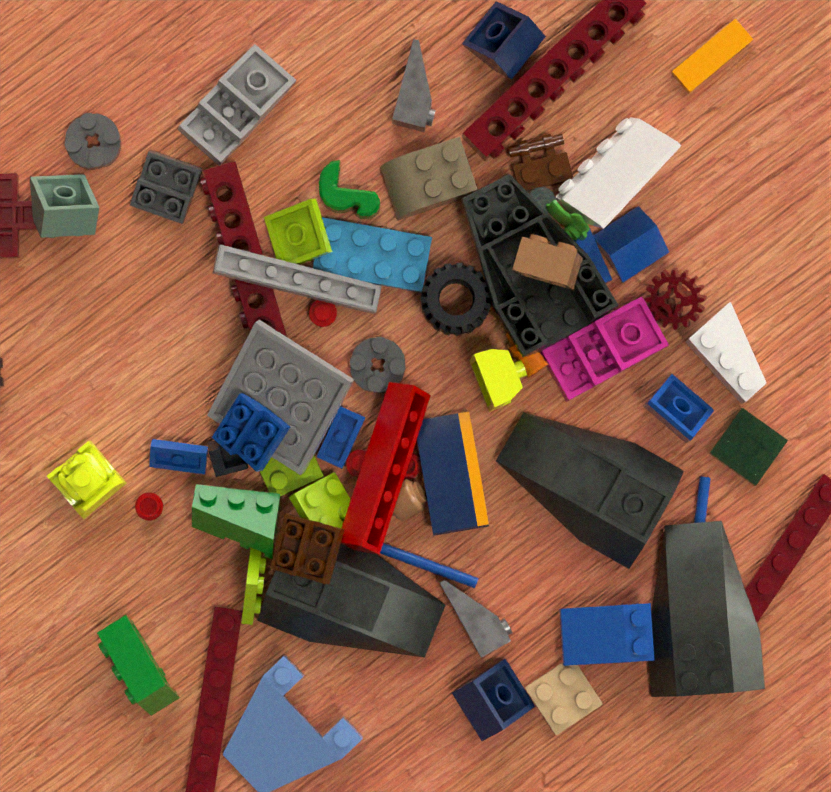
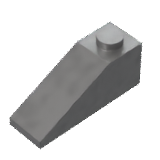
M413 39L392 124L425 132L426 125L432 126L436 110L431 109L432 99L419 40Z
M447 581L440 582L481 658L511 641L508 635L513 632L505 618L499 620L497 615Z

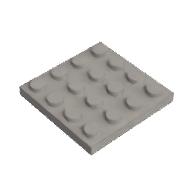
M258 320L252 327L207 416L220 424L239 393H243L256 400L291 427L272 457L299 475H302L312 460L354 379Z

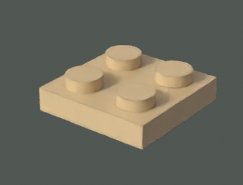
M562 662L524 687L555 735H558L603 705L578 665L563 666Z

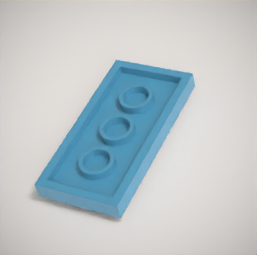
M322 217L332 252L315 258L314 269L380 286L422 293L432 237Z

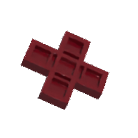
M17 173L0 174V259L20 258L19 230H37L33 220L32 201H19V175Z

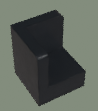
M215 440L208 442V452L216 477L249 468L248 464L238 454L230 455Z

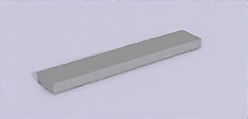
M224 245L218 246L212 272L220 276L371 314L377 312L382 287Z

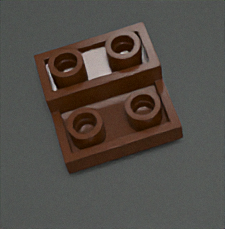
M285 513L270 569L330 585L344 529Z

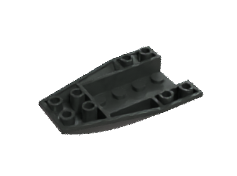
M510 174L462 198V204L493 307L522 357L547 349L592 324L618 306V303L587 253ZM531 234L547 238L551 242L550 245L557 246L558 242H562L578 249L577 253L583 259L573 290L525 277L512 270L522 237L530 239Z
M523 412L496 460L505 471L580 542L630 569L647 543L684 473L680 468L636 443Z
M340 544L330 585L275 571L257 621L308 642L425 658L446 605L378 555L356 551Z

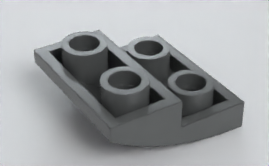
M153 150L148 151L130 206L183 224L203 168Z

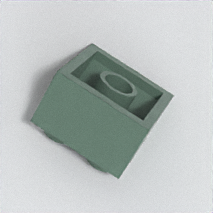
M85 174L30 177L33 220L41 238L95 235L99 205Z

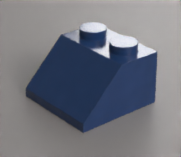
M496 1L463 41L462 45L494 71L512 79L546 36L529 16Z
M506 658L452 692L481 741L501 732L535 707Z

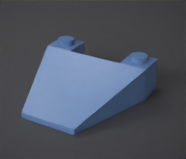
M286 655L263 675L222 754L257 792H271L341 760L363 739V736L344 716L322 736L287 700L284 695L305 675Z

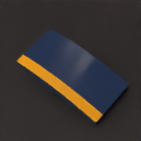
M463 412L423 419L417 443L433 536L489 527L470 413Z

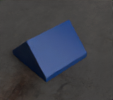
M639 206L593 235L597 246L622 283L669 253L657 225Z
M673 374L668 377L643 406L685 443L694 438L714 412L712 407Z

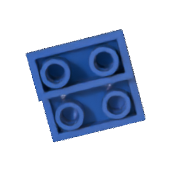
M239 393L212 438L230 455L238 454L256 472L263 471L291 427L256 400L243 393Z

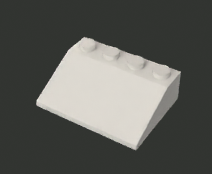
M630 117L621 121L615 129L617 132L610 139L607 138L601 142L596 149L598 152L593 158L585 160L578 167L577 170L579 172L572 180H566L558 190L560 193L555 199L570 214H580L589 225L604 229L681 147L676 140L638 118Z

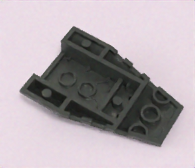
M722 521L665 525L651 610L654 660L648 661L651 697L721 694L765 689L760 630Z

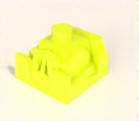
M489 349L474 354L469 360L489 412L511 403L512 398L523 388L520 378L527 376L524 364L521 360L513 363L509 350Z
M87 441L65 463L47 475L49 480L83 519L87 518L127 484L92 441Z

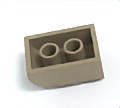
M460 137L397 157L380 167L398 221L462 200V198L478 190Z

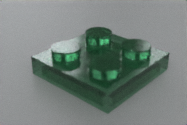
M741 408L709 454L753 486H756L788 440L747 410Z

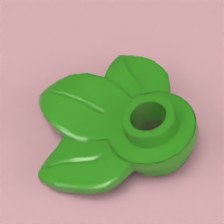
M555 199L551 204L547 203L545 205L548 213L565 227L564 231L573 240L580 239L583 241L586 239L590 228L580 214L567 213Z

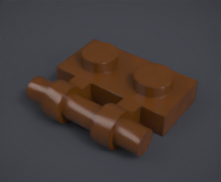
M551 134L543 135L542 139L530 142L523 140L519 141L518 145L508 147L510 158L521 155L522 163L513 165L512 168L515 180L527 192L573 179L567 152L556 154L554 149L555 146L564 144L563 135L551 136ZM545 149L547 157L531 160L530 153Z

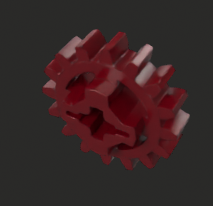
M674 267L671 275L665 269L661 272V278L658 276L652 278L654 285L646 287V290L651 295L646 296L644 301L651 303L649 310L655 312L654 319L656 321L659 319L663 320L662 327L664 328L669 323H672L674 330L679 328L680 323L687 328L690 325V319L694 322L699 319V315L696 312L702 313L705 309L700 304L707 299V296L700 295L704 285L697 286L695 282L698 276L696 275L690 279L688 277L689 270L687 269L682 274H679L678 268ZM669 282L667 291L659 292L660 287L664 283ZM683 284L686 285V286L690 289V291H688V290L683 286ZM674 293L676 298L681 299L678 304H676L675 299L670 298ZM692 305L691 310L687 314L682 315L683 307Z

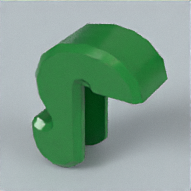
M340 160L331 161L323 168L319 178L320 199L326 209L334 213H347L358 208L357 217L359 219L368 220L375 217L381 207L378 195L374 191L338 188L341 162Z

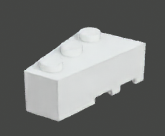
M731 302L685 342L741 404L749 400L766 384V380Z

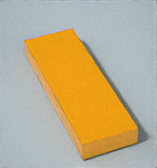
M735 18L671 73L690 94L749 45L753 38Z

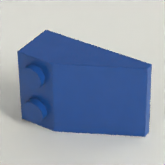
M651 603L559 609L563 666L654 660Z

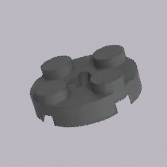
M85 113L75 119L67 129L65 148L70 158L78 166L87 170L105 168L110 166L119 156L121 136L117 126L108 117L101 114ZM98 135V141L101 143L100 146L88 148V141L86 139L89 136Z
M384 337L366 339L355 348L350 359L352 378L365 391L386 393L389 382L400 383L406 369L405 356L400 347L391 340ZM374 358L385 361L383 364L385 370L380 373L378 370L373 372L370 369L373 366L371 361Z

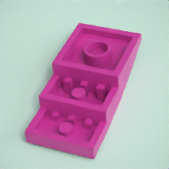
M641 296L541 351L540 354L544 357L545 362L547 361L549 364L547 368L567 402L666 348L669 344Z

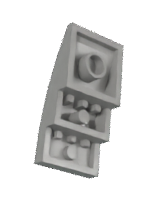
M254 44L218 80L217 85L198 103V107L179 125L178 131L220 166L296 83V79Z

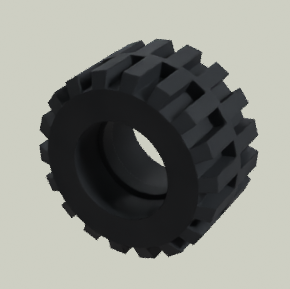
M448 263L442 268L438 267L435 269L434 273L426 279L421 293V308L426 317L425 319L433 325L435 330H440L449 336L450 334L462 336L464 333L469 334L474 329L479 328L487 318L491 307V297L486 280L483 278L484 275L480 271L474 270L473 266L462 265L463 263H456L455 265ZM461 284L471 291L473 303L468 312L455 316L446 313L442 309L439 297L441 291L446 286Z

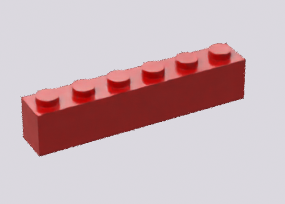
M393 382L388 384L342 525L344 533L341 544L353 550L380 555L431 397L429 393L415 385Z

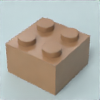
M531 234L530 239L522 237L512 270L525 277L573 290L583 259L577 253L578 249L562 242H558L557 246L550 245L551 242L547 238Z

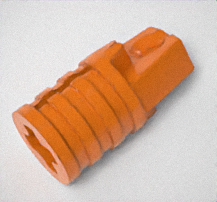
M506 333V337L512 346L509 350L517 361L521 360L523 362L527 378L549 365L547 361L545 362L540 352L522 357L509 333Z

